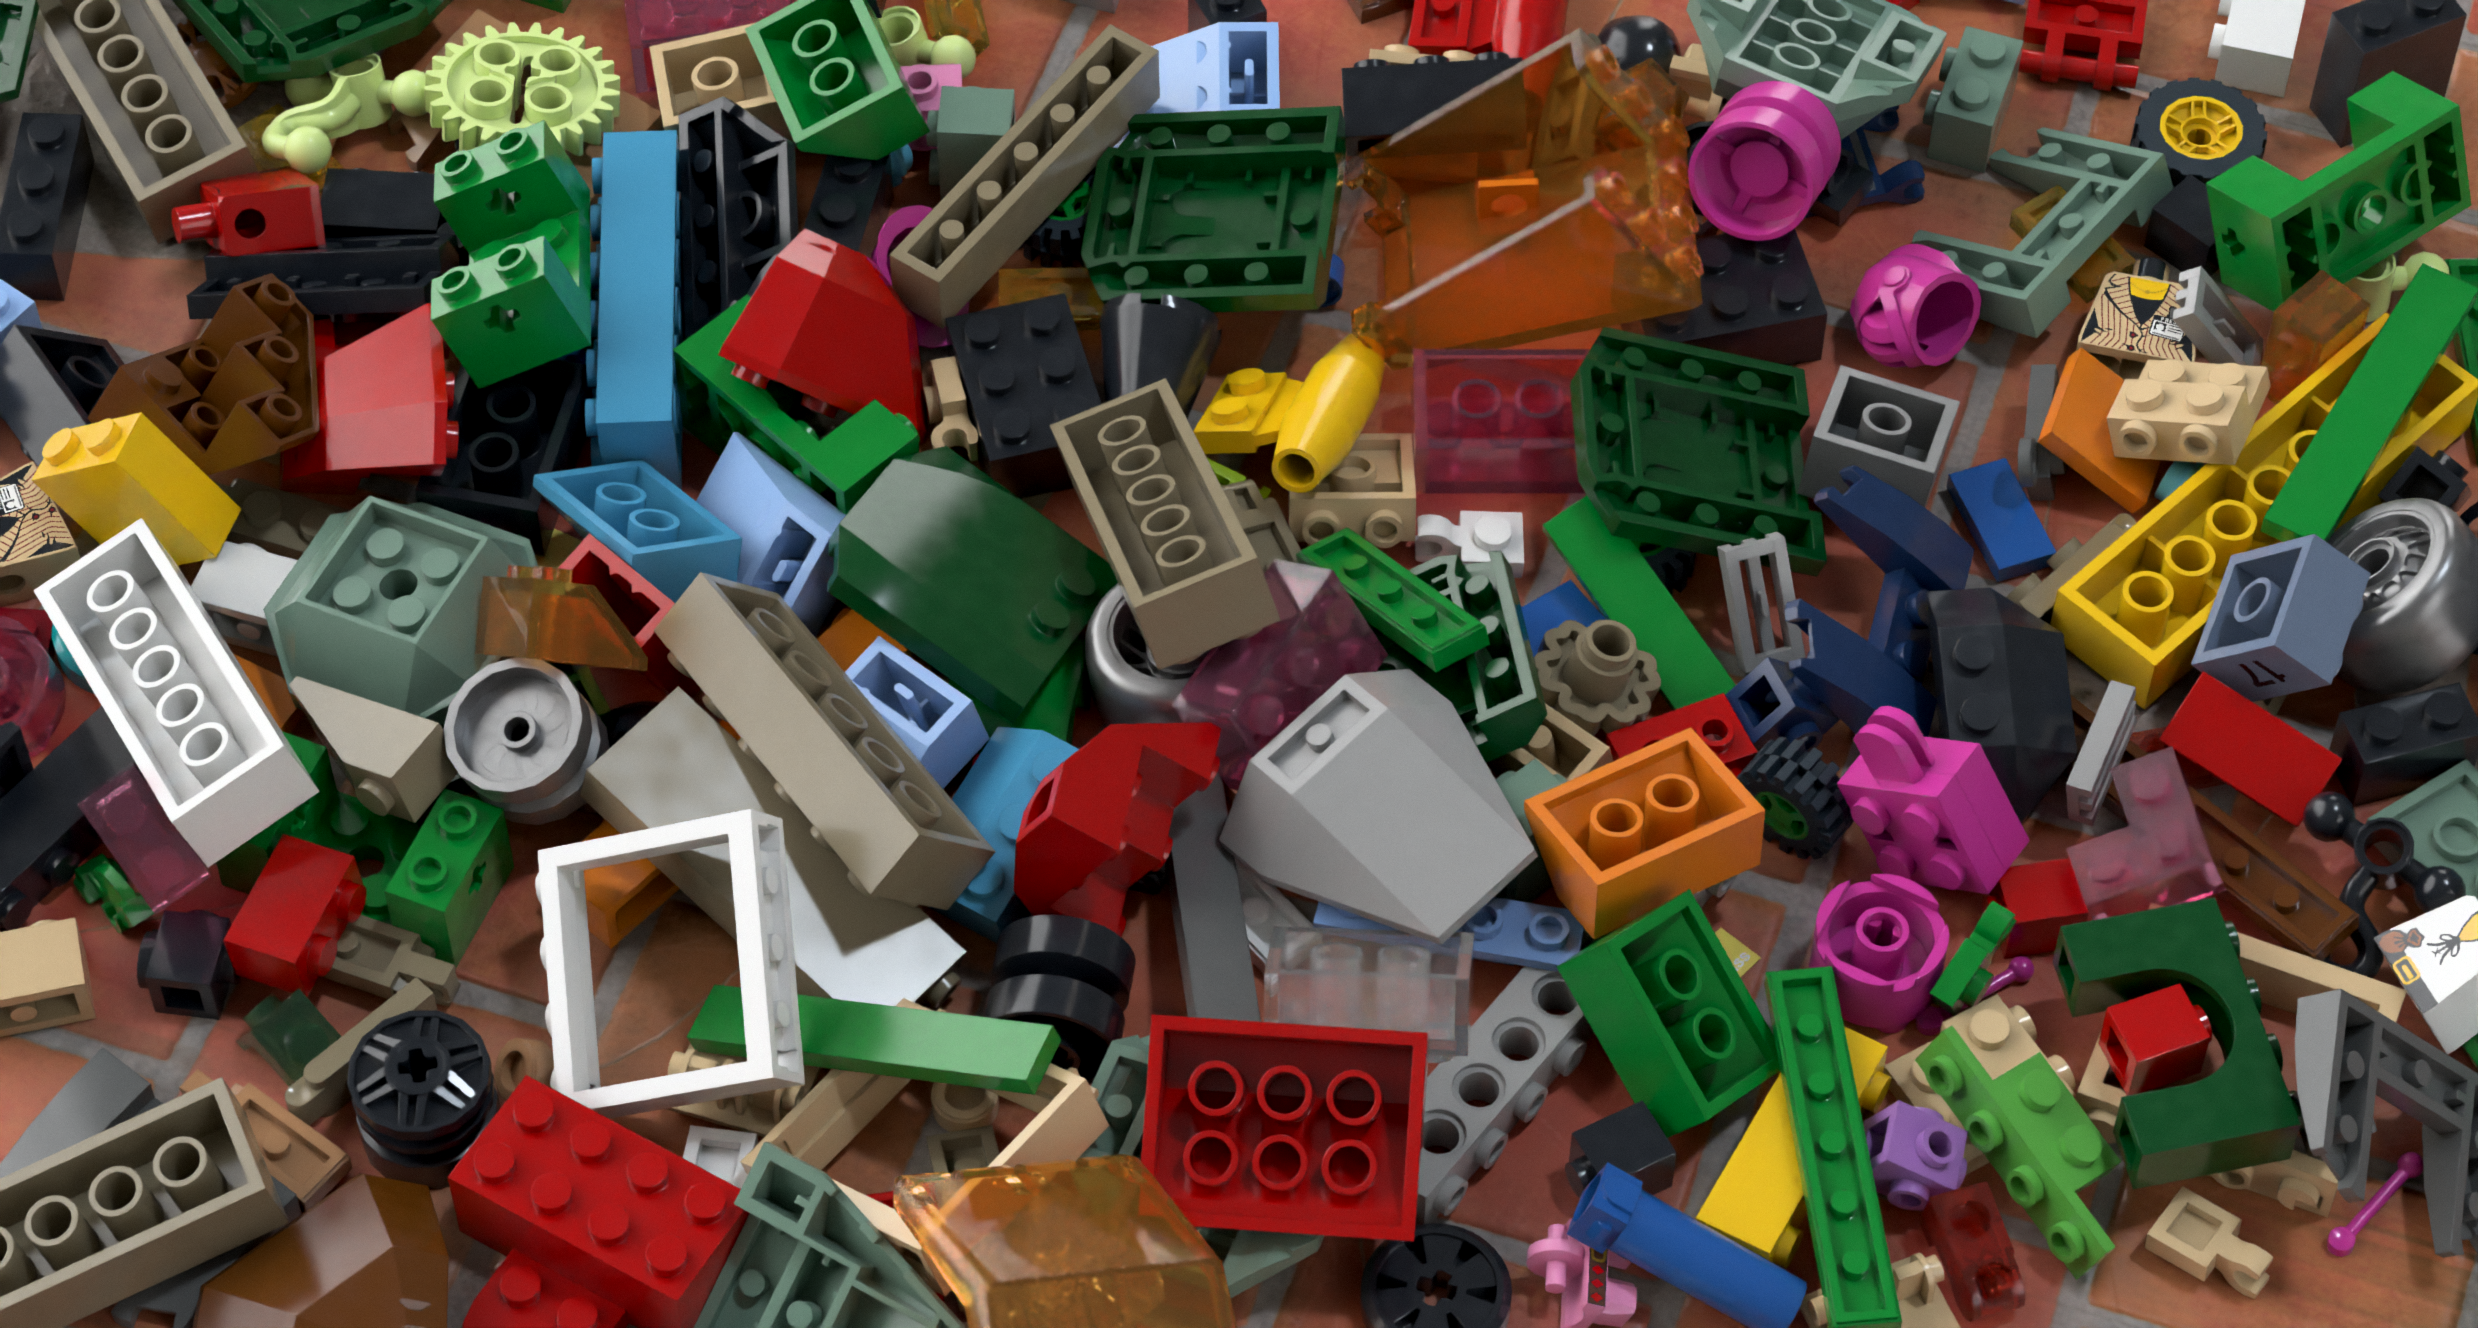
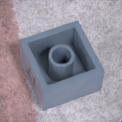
M2316 534L2231 555L2191 665L2200 672L2204 671L2252 702L2331 685L2333 678L2342 666V653L2353 622L2358 618L2362 610V597L2371 573Z

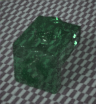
M298 988L281 1001L272 992L242 1018L250 1029L238 1038L236 1042L244 1051L253 1046L290 1087L304 1075V1068L310 1061L342 1036Z

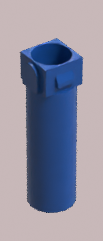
M1607 1162L1582 1191L1566 1233L1572 1238L1601 1254L1606 1249L1612 1251L1747 1328H1788L1795 1318L1806 1293V1281L1642 1190L1643 1182Z

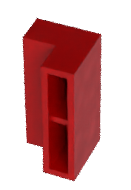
M2204 671L2158 740L2295 828H2298L2303 821V812L2308 801L2322 792L2342 761L2341 757Z

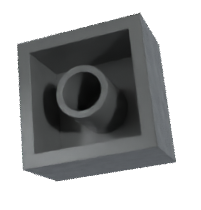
M1840 365L1814 432L1797 494L1814 499L1821 489L1834 486L1843 495L1850 487L1843 481L1839 471L1856 465L1907 494L1926 508L1946 452L1960 401Z

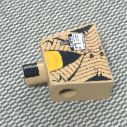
M2142 258L2135 262L2132 275L2115 271L2106 274L2079 334L2076 351L2082 347L2124 380L2139 379L2148 359H2175L2182 362H2195V345L2172 320L2173 311L2181 308L2175 301L2176 293L2184 288L2179 283L2168 281L2170 274L2168 265L2156 258Z
M33 461L0 478V607L37 598L33 590L80 559L78 548L54 501L32 481L37 471Z

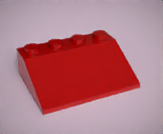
M1151 1014L1137 1223L1414 1242L1430 1040L1428 1033Z

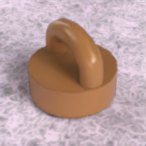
M514 1038L505 1044L496 1060L494 1073L497 1089L505 1101L525 1075L550 1087V1077L554 1070L553 1053L550 1047L543 1040Z

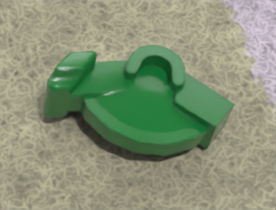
M101 853L75 869V880L73 883L81 897L88 904L101 899L104 902L101 908L118 933L122 934L155 913L144 893H135L132 887L129 886L125 873L114 859L107 858Z

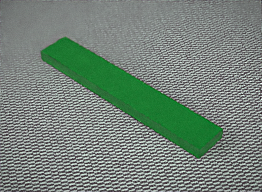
M2422 263L2264 516L2260 529L2261 532L2282 542L2316 534L2328 543L2476 302L2478 287Z
M1828 966L1766 972L1764 987L1829 1328H1901L1902 1318L1833 968Z
M714 984L686 1037L698 1052L747 1058L741 987ZM797 994L803 1065L1035 1095L1061 1042V1038L1053 1025Z

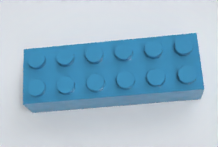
M677 130L603 132V157L592 158L593 193L602 194V197H598L597 205H591L590 208L592 241H600V243L596 244V252H590L591 289H599V291H595V300H591V338L598 339H594L593 349H587L586 352L588 387H597L592 389V399H585L586 435L591 437V466L643 459L682 490L683 422L673 349L684 342L685 328L680 153Z

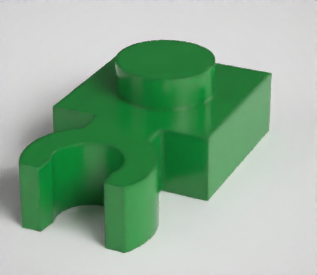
M1992 900L1970 937L1965 938L1930 991L1934 1004L1951 1015L1956 1016L1964 1004L1973 1007L1980 1002L1994 979V974L1987 971L1992 963L1991 958L2003 944L2017 922L2014 919V913Z

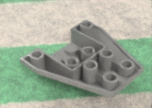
M1410 669L1345 674L1249 760L1219 838L1224 849L1266 883L1440 945L1538 857L1532 843L1452 702Z

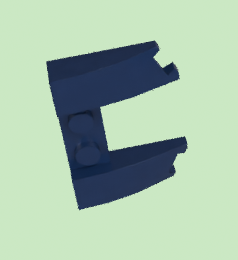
M1856 465L1843 468L1839 473L1843 481L1850 488L1843 495L1834 486L1821 489L1815 495L1814 503L1885 573L1868 641L1801 598L1787 602L1785 606V622L1796 624L1809 636L1810 647L1807 658L1788 661L1789 670L1855 734L1867 724L1869 717L1875 710L1881 706H1892L1910 714L1915 719L1923 736L1928 737L1937 701L1922 686L1931 650L1925 595L1927 591L1965 589L1974 548L1944 521L1907 494Z

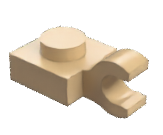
M952 356L931 360L933 385L922 387L928 423H940L931 434L932 449L943 446H962L968 450L970 461L978 460L980 455L978 432L968 417L966 397L956 358Z
M2184 1186L2181 1187L2149 1230L2145 1243L2147 1250L2203 1282L2215 1267L2235 1290L2253 1299L2257 1297L2269 1280L2270 1275L2265 1273V1271L2273 1261V1256L2267 1251L2237 1237L2240 1232L2242 1219Z

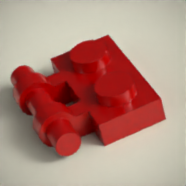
M2028 0L2022 40L2024 43L2044 45L2045 51L2022 49L2018 72L2041 75L2040 81L2058 84L2059 78L2093 83V89L2111 91L2112 86L2135 89L2139 66L2117 63L2116 56L2133 59L2140 58L2148 0ZM2063 48L2098 53V57L2096 60L2063 55Z

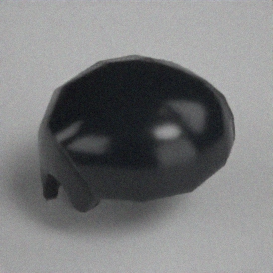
M1647 15L1624 16L1604 25L1598 38L1602 43V50L1608 59L1604 84L1607 89L1612 93L1622 82L1633 79L1634 85L1630 91L1638 93L1646 103L1657 102L1667 96L1669 67L1673 55L1682 57L1678 39L1673 30L1657 18ZM1626 87L1620 89L1614 96L1619 97L1626 90Z

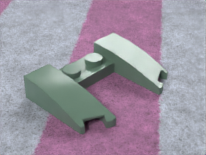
M2042 127L2036 130L2039 142L2042 145L2038 153L2024 158L2011 155L2002 148L1989 157L1992 171L2058 201L2012 251L1920 229L1914 234L1912 243L1925 245L1943 252L1963 274L1968 275L1978 285L1982 299L1979 319L2037 338L2072 301L2066 281L2121 223L2141 228L2150 218L2152 208L2174 189L2164 153Z

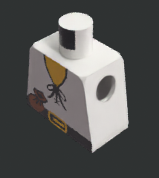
M2463 896L2374 937L2375 942L2399 982L2407 990V994L2447 1055L2478 1033V900L2475 896Z

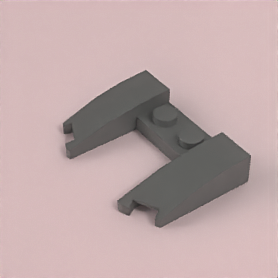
M2343 989L2297 998L2295 1031L2297 1093L2310 1151L2314 1156H2321L2336 1177L2339 1193L2348 1203L2364 1201L2375 1097L2377 1095L2423 1123L2424 1188L2435 1254L2443 1258L2463 1255L2462 1240H2469L2478 1253V1073Z
M102 1047L63 1086L25 1130L0 1163V1178L163 1103L155 1098L151 1083ZM271 1175L290 1223L302 1214L297 1194ZM286 1225L119 1301L111 1311L113 1320L122 1327L134 1328L139 1313L145 1309L176 1315L173 1328H192L201 1285Z

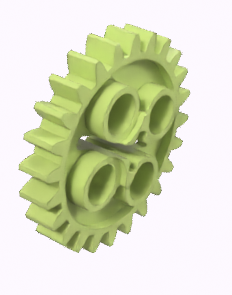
M509 22L507 33L500 34L495 28L487 25L485 26V37L480 39L471 33H463V46L448 42L445 44V56H433L432 70H427L425 73V112L430 113V125L432 128H442V140L444 142L459 139V151L471 150L498 139L511 129L525 128L545 120L563 149L580 157L583 155V142L599 146L601 144V131L612 132L614 130V117H619L620 76L614 75L615 63L613 60H602L603 49L600 46L585 49V36L583 35L567 41L564 40V28L558 27L549 35L542 34L541 25L536 22L528 32H520L515 22ZM531 64V77L527 79L525 86L522 121L515 124V111H517L520 104L523 70L526 65Z

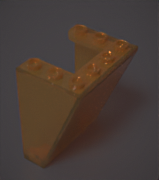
M1578 28L1350 159L1345 165V184L1352 191L1361 187L1377 202L1376 207L1364 213V222L1382 238L1385 284L1384 299L1376 303L1369 301L1351 311L1352 334L1367 348L1376 352L1383 360V363L1394 371L1691 310L1703 304L1700 276L1703 275L1704 268L1697 253L1695 233L1699 231V223L1693 211L1688 180L1689 168L1686 148L1690 146V138L1686 128L1676 116L1670 115L1668 117L1655 104L1651 92L1642 81H1633L1620 68L1615 55L1605 44L1598 46L1581 28ZM1538 178L1539 207L1527 209L1523 198L1508 194L1500 196L1492 202L1491 207L1494 209L1495 216L1479 219L1478 181Z

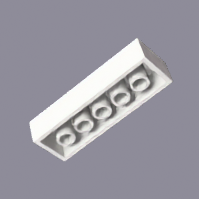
M142 518L33 590L170 821L207 867H210L320 792L182 571Z

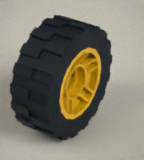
M2188 78L2185 81L2178 82V80L2167 82L2166 86L2162 88L2157 87L2151 91L2147 100L2143 99L2135 118L2130 146L2164 153L2174 188L2189 174L2206 185L2208 181L2252 155L2263 159L2268 131H2264L2266 121L2264 115L2259 114L2257 110L2258 105L2251 98L2247 99L2243 96L2241 90L2234 86L2230 88L2223 85L2221 81L2213 79L2205 81L2200 80V78Z

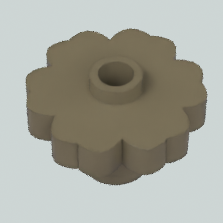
M1566 620L1558 628L1550 629L1544 634L1538 648V653L1534 656L1545 704L1553 707L1554 710L1592 736L1597 734L1600 728L1606 733H1610L1645 721L1651 709V703L1661 686V679L1656 671L1657 662L1654 656L1648 652L1638 650L1634 634L1625 625L1614 620H1597L1588 627L1575 620Z

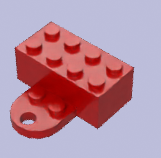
M525 1075L447 1177L459 1231L506 1256L473 1300L463 1321L462 1328H626L628 1324L637 1328H694L750 1214L734 1205L741 1189Z

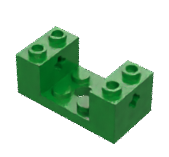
M2392 71L2347 98L2354 150L2307 179L2301 181L2252 155L2208 181L2206 187L2221 282L2287 319L2470 207L2472 203L2460 106Z
M545 120L525 128L511 129L498 139L471 150L454 152L444 161L436 163L434 203L468 251L469 265L454 267L442 276L432 280L431 321L478 389L590 346V189Z
M747 294L673 349L683 426L719 457L733 432H739L847 515L893 459L919 453L920 437L918 431L907 417L900 413L894 415L874 399L822 440H819L815 431L802 420L795 422L786 414L797 406L796 389L772 379L769 380L766 389H762L731 375L735 363L718 356L724 341L751 299Z
M283 732L320 792L217 861L216 865L222 885L249 894L283 834L355 856L356 863L366 859L378 860L384 864L380 872L367 878H362L363 885L367 890V896L361 915L419 934L422 943L435 949L436 959L454 964L457 968L514 868L504 809L444 789L425 821L418 819L414 823L388 813L385 816H379L363 806L357 797L337 791L326 746Z

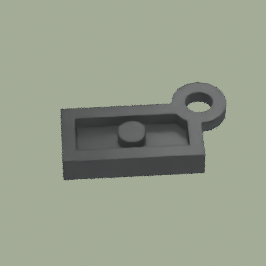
M2056 364L2031 365L2024 438H2020L2018 446L2019 482L2021 487H2027L2030 501L2055 500L2057 475H2066L2068 465L2037 442L2059 383Z

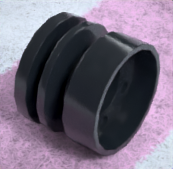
M438 1010L407 1011L384 1019L366 1033L349 1059L347 1084L357 1115L356 1120L361 1140L370 1164L385 1178L427 1185L429 1190L449 1187L447 1177L500 1109L498 1094L494 1087L495 1080L492 1073L491 1060L482 1037L463 1019Z

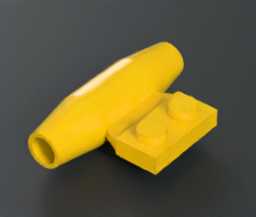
M1358 331L1348 334L1312 367L1304 382L1287 378L1286 372L1264 373L1259 368H1245L1228 374L1193 432L1205 454L1256 453L1260 446L1277 442L1272 461V473L1275 480L1288 491L1295 493L1308 492L1314 489L1349 455L1376 407L1387 360L1386 349L1376 336Z

